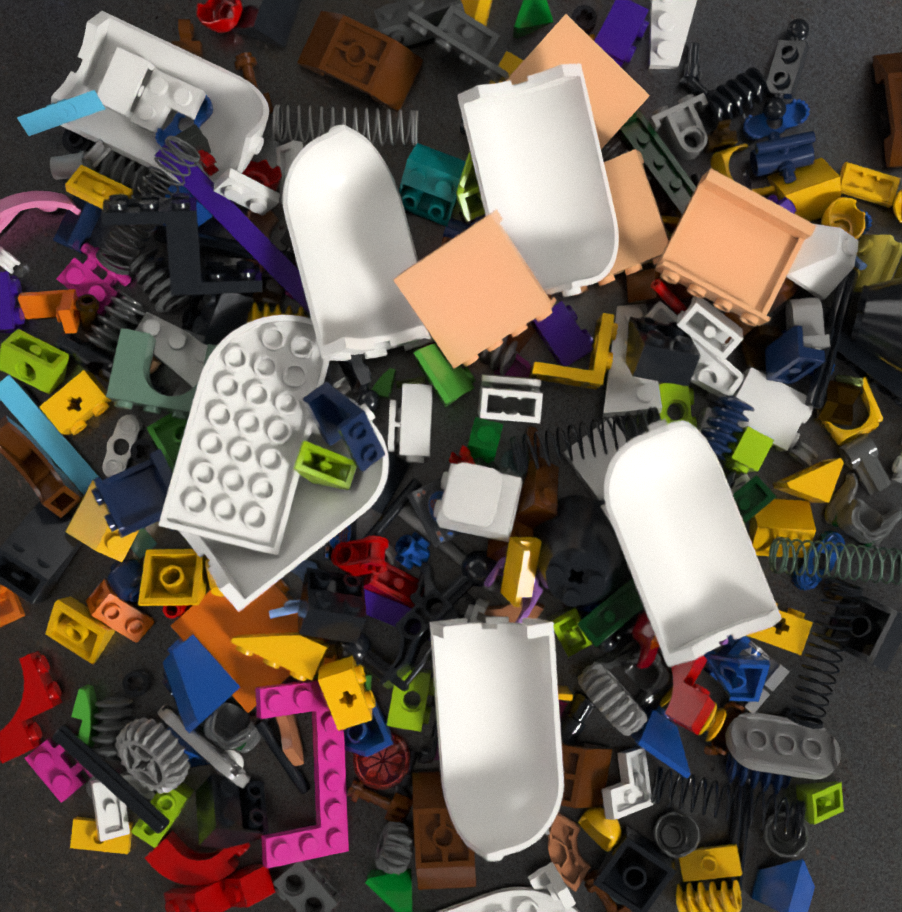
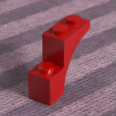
M704 655L695 660L671 666L673 692L665 712L672 722L697 736L715 706V703L709 697L710 692L704 687L695 684L696 679L707 662Z
M39 651L19 658L24 677V690L16 714L0 730V761L2 764L40 746L43 743L41 739L42 731L39 725L33 722L32 717L63 703L60 698L62 697L61 689L49 674V662Z
M250 864L215 883L173 888L163 894L166 901V912H223L231 907L248 908L276 892L269 868L267 869L263 864Z

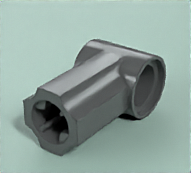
M864 433L839 447V454L846 466L854 471L865 493L872 495L884 490L892 483L877 458L879 452L874 441L869 435Z

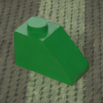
M475 417L467 447L473 460L481 457L487 464L491 461L494 462L504 424Z

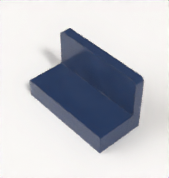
M73 196L72 200L83 211L78 216L67 209L53 241L82 254L80 249L84 243L88 242L102 209Z
M795 325L765 348L766 380L792 385L825 362V351L804 347L802 326Z

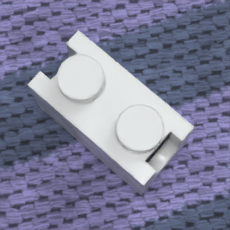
M117 46L115 53H111L107 60L106 74L98 82L95 92L103 106L131 119L153 70L157 69V67L149 61Z
M694 296L689 308L685 312L682 310L677 315V326L723 361L743 340L742 328L703 298ZM729 336L732 337L730 341L726 344L725 341L727 340V338Z

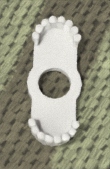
M133 414L125 415L117 422L113 436L107 442V453L102 466L103 473L107 477L126 470L131 458V446L136 442L139 431L144 430L142 419ZM118 439H125L129 443V450L125 455H118L114 451V443Z

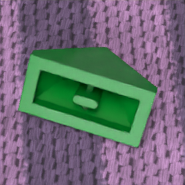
M523 0L513 29L514 38L519 39L554 22L547 0Z
M406 869L400 875L395 873L389 874L384 872V870H370L367 873L365 883L395 912H413L412 869Z

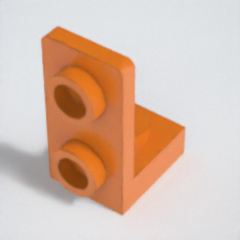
M76 289L19 293L18 301L25 319L56 317L59 323L62 322L65 334L77 333L80 324V313L76 309V302L78 300Z
M105 579L86 600L92 617L135 643L139 642L154 624L152 617L125 600L120 599Z

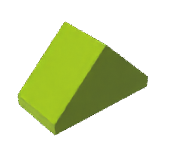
M305 440L302 441L293 467L296 472L311 483L343 490L350 489L357 468L354 460Z
M567 606L547 617L548 621L553 622L554 633L568 657L592 645L577 627V623L582 619L575 607Z
M842 782L796 784L797 799L805 802L804 819L809 824L815 825L844 811Z

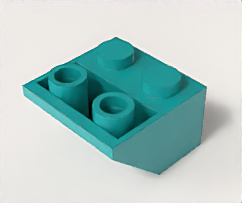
M417 143L407 158L399 188L404 210L448 226L458 201L456 191L466 161Z

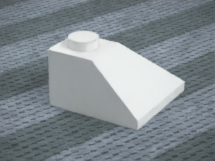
M814 224L816 228L812 236L804 240L786 277L822 300L854 268L859 241L842 228Z

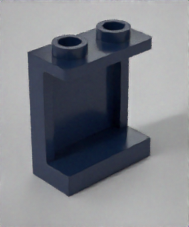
M324 382L302 398L324 441L329 446H332L342 438L359 470L365 471L386 455L365 411L328 382Z
M161 449L150 453V459L104 480H101L100 477L94 479L96 488L91 490L98 506L105 505L109 513L104 516L111 532L117 530L120 538L160 521L173 475Z

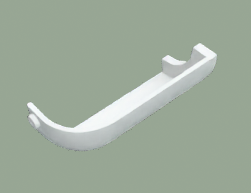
M104 11L91 18L87 22L83 44L78 54V57L83 59L76 73L70 71L65 82L51 96V104H56L60 100L70 99L95 90L98 82L106 74L109 56L111 53H115L118 46L149 61L157 67L156 70L199 88L206 93L212 102L213 113L200 126V130L208 139L211 150L210 154L217 161L215 166L219 169L218 172L210 177L207 175V177L215 183L230 168L242 174L253 155H257L260 152L264 143L262 136L269 116V107L263 94L244 78ZM105 107V110L60 125L94 142L101 139L103 140V146H109L111 150L146 167L154 166L161 169L173 180L181 183L172 173L163 169L155 162L154 155L161 148L156 142V134L135 125L130 121V118ZM170 109L163 124V130L173 121L174 116L178 112ZM184 117L179 122V129L184 131L194 124V120ZM197 162V166L205 173L203 168Z
M561 64L543 72L527 76L528 81L512 85L510 80L495 84L477 85L457 95L485 215L487 216L494 210H498L503 218L500 222L501 226L546 294L563 292V297L582 293L580 287L597 283L605 278L614 265L619 244L617 218L581 64Z
M344 124L336 125L330 128L329 132L311 141L299 152L288 170L283 188L284 215L321 358L334 361H349L352 359L351 355L364 354L365 359L387 356L386 350L404 346L405 351L435 342L393 280L400 273L418 262L404 206L395 180L384 159L367 138Z
M365 403L359 407L365 411L386 455L365 471L356 468L349 490L314 484L302 475H299L278 556L179 531L200 558L206 555L210 560L207 562L210 565L208 568L209 572L213 576L219 590L238 612L364 514L380 496L388 476L389 457L384 439L372 423V420L376 417ZM313 422L308 442L353 460L342 438L332 446H329Z
M666 419L648 425L650 432L633 438L614 455L605 476L604 499L611 523L667 666L670 667L695 660L708 651L719 647V642L727 639L728 635L732 634L734 639H738L773 627L782 618L722 467L713 449L698 429L690 423L677 421L667 424Z
M486 617V623H468L467 618L430 622L440 772L446 806L453 825L464 843L471 850L485 858V860L499 861L503 859V856L521 851L540 839L553 823L562 801L564 777L554 624L552 621L535 618H523V623L509 622V617Z

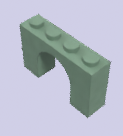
M121 328L106 397L115 402L114 406L132 410V406L135 405L144 407L143 411L150 414L161 415L162 410L172 412V417L188 420L198 383L190 391L179 396L159 394L154 389L150 379V367L156 339L150 333ZM207 345L203 367L217 345Z

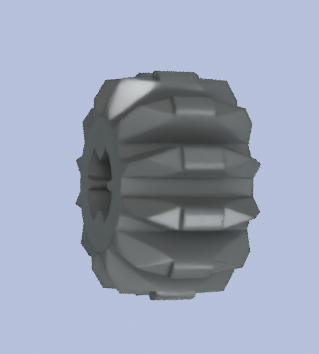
M392 821L383 827L375 851L377 869L384 870V872L389 874L395 873L399 875L407 869L415 845L412 827L406 826V824L401 822L395 823Z

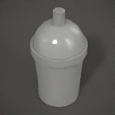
M85 150L79 153L51 157L50 170L55 180L70 179L80 165L99 173L103 161L94 168L91 160L83 158L87 153Z

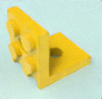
M602 313L596 321L594 343L592 344L594 349L591 351L588 370L535 361L531 367L529 378L594 390L600 388L603 385L605 373L611 369L613 352H609V346L612 344V341H615L618 330V323H613L614 314Z

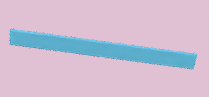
M6 376L0 381V400L84 495L91 481L99 476L12 376ZM145 528L139 530L130 548L140 559L145 555L146 549H152L157 545V542Z

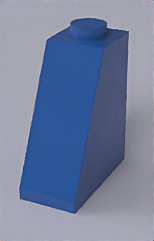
M194 635L185 641L179 638L167 649L170 654L162 662L182 722L188 733L192 732L240 688Z

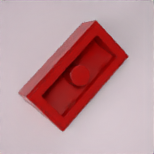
M387 563V570L385 572L367 574L364 579V589L410 608L415 606L410 597L417 590L418 579ZM423 587V590H422V593H421V597H422V595H423V593H424V590H425L424 587Z

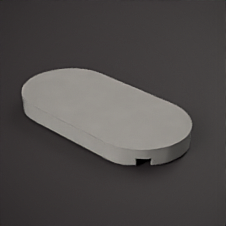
M164 704L157 714L219 772L239 787L244 788L250 781V776L245 773L246 771L217 744L208 741L198 727L188 733L185 730L181 716L175 714L176 709L168 704Z
M744 712L735 718L726 730L725 739L729 752L737 762L751 770L818 780L828 777L837 768L841 759L839 744L833 735L830 737L825 732L826 728L812 729L792 722L787 717L757 712L754 714Z

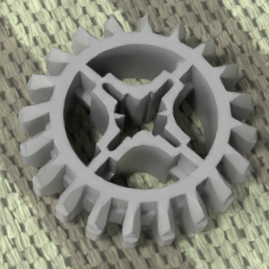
M594 662L591 666L588 665L582 671L583 673L578 676V683L593 704L623 735L630 736L640 730L647 721V716L636 700L603 664Z
M145 717L136 718L133 722H129L116 737L115 747L118 750L116 754L122 759L121 764L127 768V773H131L134 780H138L141 783L142 787L147 786L152 792L169 793L172 789L179 786L188 775L190 764L188 762V755L184 753L185 747L179 744V738H175L171 734V730L165 729L162 723L157 724L152 718L149 720Z

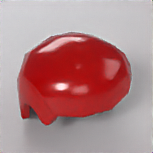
M207 0L205 4L198 3L196 6V17L209 30L218 33L232 30L239 22L243 12L241 0Z
M266 159L260 162L250 161L242 173L274 191H277L282 179L280 166L272 168Z

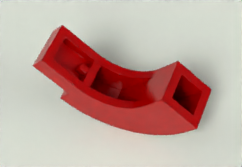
M172 830L156 848H153L147 854L145 859L158 873L173 882L183 885L201 886L222 880L235 871L240 863L237 857L239 858L244 854L251 844L245 843L226 849L219 848L212 852H199L189 848Z

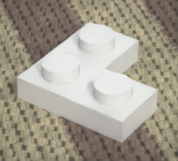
M154 69L130 121L137 126L156 133L158 128L162 129L170 109L195 120L206 93L199 88Z
M633 747L617 753L621 782L602 789L606 819L616 820L653 805L650 802L652 793L646 751L642 747Z
M131 773L120 774L147 800L155 796L154 792L150 791L147 786L142 787L138 780H134ZM98 779L90 781L98 839L105 841L130 834L126 805Z

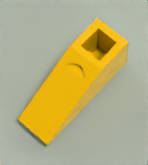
M298 632L237 635L231 640V643L237 645V651L248 656H252L253 653L264 658L263 663L276 669L282 666L291 670L289 674L301 681H306L307 678L312 680L315 677L330 645L316 637L302 635Z

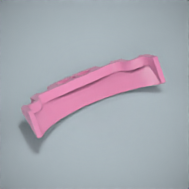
M28 191L13 194L0 199V233L22 210L38 207L45 212H53L58 208L72 211L78 216L81 215L83 210L70 197L56 192Z

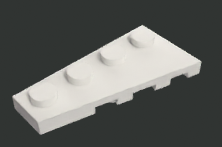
M650 0L649 69L677 70L697 0Z
M661 301L654 304L645 316L666 324L677 322V315ZM691 337L701 357L690 382L718 397L732 396L746 376L728 360H721Z
M646 304L617 306L615 323H618V330L615 341H612L611 352H613L611 369L608 372L603 417H614L615 414L625 416L626 412L636 415L639 409L644 414H647L648 408L654 406L661 413L662 403L658 381L632 376L626 363L627 347L623 345L627 340L630 317L640 319L647 315Z
M146 312L135 331L150 333L156 339L153 356L160 362H163L181 380L183 379L193 388L198 383L202 373L207 345L202 344L185 330Z

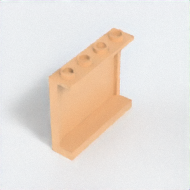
M567 14L562 17L506 80H511L512 85L528 81L527 76L543 72L561 64H581L601 149L650 96Z
M636 149L604 162L617 218L619 244L614 265L607 276L598 282L599 286L615 281L614 275L624 271L626 276L643 270L641 265L652 261L653 265L658 264L669 242L668 234L642 165L644 163L641 152ZM588 285L580 287L582 292L580 294L589 291Z
M709 169L701 177L655 271L661 273L660 276L665 281L672 284H677L678 282L687 287V292L691 295L710 299L714 302L713 305L717 309L736 313L745 324L760 326L769 322L770 317L767 314L804 240L812 236L816 225L717 171Z
M497 209L393 279L453 368L461 364L465 367L469 366L479 358L478 353L485 349L491 352L503 344L502 339L507 335L511 334L512 337H515L528 328L526 325L533 319H536L537 322L545 319L553 312L551 308L556 302L555 297L549 299L501 226L500 222L503 218Z

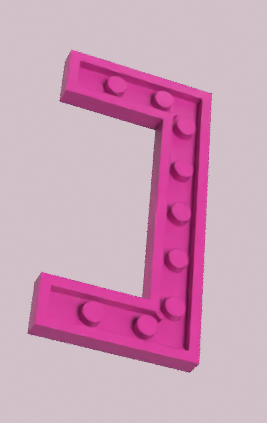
M318 679L256 687L257 718L266 719L312 712L316 825L262 836L263 866L268 869L349 851L344 729L338 731Z

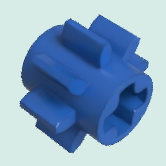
M414 532L412 537L410 535H403L395 545L397 553L395 559L409 570L413 568V565L420 567L430 557L428 549L430 543L417 532Z

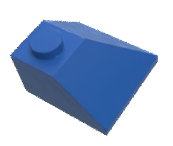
M649 705L645 711L647 721L640 730L631 735L632 738L643 749L685 778H688L690 770L677 725L665 714L666 710L658 706L655 710Z

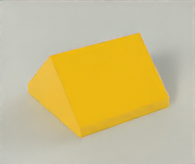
M822 157L815 159L813 165L795 168L796 180L790 184H786L783 177L778 173L767 177L770 186L775 188L773 195H776L779 201L784 197L791 200L796 208L795 214L809 222L822 218L828 206L833 201L841 198L840 176Z
M841 458L822 460L811 465L810 468L802 469L772 484L774 489L806 501L829 503L844 463Z
M774 499L750 519L749 537L757 556H769L770 546L776 537H788L791 541L795 538H799L802 542L806 539L813 541L816 532L810 502L803 500ZM798 541L793 542L795 555L800 545ZM809 542L804 543L806 554L811 546ZM782 543L778 547L776 557H783ZM790 546L788 557H793L792 547ZM802 547L800 548L798 558H804Z
M69 596L58 599L54 603L45 635L94 665L112 638L115 630L92 617L87 606Z

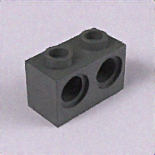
M311 860L288 864L276 875L273 881L277 895L284 901L287 899L294 907V912H330L338 905L340 899L338 891ZM298 875L303 883L293 885L290 883L288 876ZM316 897L321 901L322 905L312 907L307 899Z

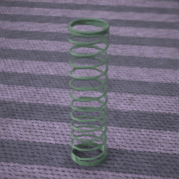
M776 537L770 546L769 565L774 574H781L785 571L787 575H791L795 568L798 576H802L806 570L809 577H813L817 572L819 578H823L828 574L830 579H834L838 574L841 580H845L849 575L852 581H856L860 576V579L865 583L869 579L876 584L880 580L884 584H889L891 580L895 585H899L902 582V549L900 551L897 548L888 550L886 547L876 548L875 546L867 548L864 545L856 547L854 544L845 546L843 543L833 544L832 542L824 544L821 541L813 543L808 539L802 542L799 538L791 541L788 537ZM794 541H798L800 543L796 555L793 545ZM805 542H809L811 544L807 554L804 546ZM782 543V563L777 571L776 554L779 545ZM816 543H820L822 545L818 552V555L815 547ZM827 544H830V545L833 546L832 549L830 550L829 555H828V551H827V549H826V547H825ZM838 545L844 547L840 555L836 548ZM791 546L793 562L791 571L787 572L788 551ZM802 547L804 564L802 572L798 573L797 559ZM813 547L815 565L813 573L809 574L808 559ZM847 547L855 548L852 551L851 556L849 554ZM824 548L826 566L824 574L821 576L819 573V558ZM858 548L865 549V551L862 553V556L860 555ZM835 549L837 567L835 575L832 577L829 571V564L832 552ZM869 549L876 550L872 557ZM846 550L848 568L846 576L843 578L840 573V563L843 552ZM880 550H886V551H887V552L884 554L883 558H882V555H881V553H880ZM855 551H857L859 569L856 578L853 579L851 575V562ZM890 551H896V552H897L896 555L894 556V558H893V556H892V554H891ZM867 552L870 567L868 577L864 580L861 568L862 560ZM878 552L881 563L880 575L878 580L875 581L872 576L873 560ZM887 554H889L891 559V576L885 582L883 578V563ZM900 555L901 579L896 583L893 577L894 563L897 556Z

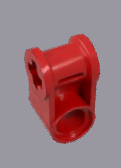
M368 536L359 540L339 543L332 551L331 561L347 574L357 577L372 573H383L387 570V563L384 560L385 549L388 548L389 541L381 536Z

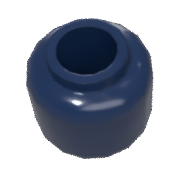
M124 559L123 562L116 561L110 567L111 572L107 577V583L120 599L130 600V602L138 601L143 573L142 564L137 559Z

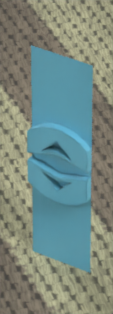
M95 90L70 99L60 100L56 104L46 105L45 108L19 116L17 119L28 136L105 110V107Z

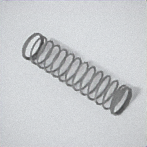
M280 104L274 106L272 129L273 138L276 142H283L286 139L287 132L291 141H296L298 133L303 143L307 142L309 133H311L312 140L315 139L311 105L309 106V120L305 140L301 129V106L298 105L297 108L298 118L294 139H292L290 130L289 105L286 106V127L283 139L282 107ZM322 106L320 107V121L317 138L320 136L321 131L322 135L325 134ZM333 106L331 107L330 128L335 126ZM345 107L342 110L341 125H346ZM355 107L352 129L358 132L357 108ZM365 108L362 135L365 137V131H367V139L372 145L375 141L377 128L379 142L381 146L385 144L388 125L390 142L393 147L397 143L399 126L401 141L404 147L408 144L410 127L411 146L415 147L418 143V110L412 111L411 109L409 112L405 142L402 110L398 111L396 134L393 142L391 110L388 109L382 142L380 113L377 108L371 142L368 109Z

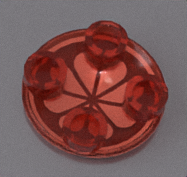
M391 732L393 745L369 757L353 753L355 773L359 780L370 788L377 790L392 788L400 783L408 772L410 766L409 749L404 740Z

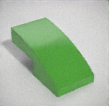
M389 368L371 390L376 391L381 398L390 400L397 374L396 370Z
M87 684L78 690L71 717L82 720L78 737L92 748L95 742L91 741V737L97 736V731L92 729V725L98 724V719L93 716L95 713H98V706H95L97 699L94 687Z

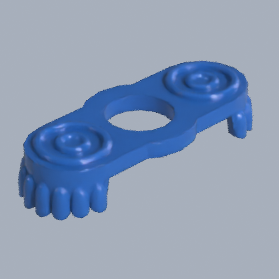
M207 95L194 120V124L199 129L213 113V105ZM177 113L173 121L164 130L158 128V132L155 133L156 142L163 147L166 144L165 139H167V136H176L182 132L179 129V122L187 116Z
M793 99L790 104L786 105V113L781 118L782 125L778 129L768 127L767 118L763 113L754 117L749 115L743 123V134L749 140H759L775 131L779 132L780 135L786 129L806 121L810 108H807L808 104H805L804 100Z
M829 530L821 533V537H823L821 542L824 544L832 542L833 544L843 543L845 545L844 538L838 532ZM820 543L816 546L817 554L822 547ZM827 544L825 547H826V549H827V551H828V555H829L830 550L832 549L833 546L830 545V544ZM838 545L836 548L840 555L844 547ZM811 549L809 554V574H812L814 570V549ZM835 549L833 550L830 558V572L832 571L835 565V561L837 560ZM803 565L798 570V573L802 572ZM825 568L819 569L821 576L824 574ZM794 570V575L791 576L794 586L804 591L814 589L822 580L817 575V572L813 577H809L806 570L802 576H798Z

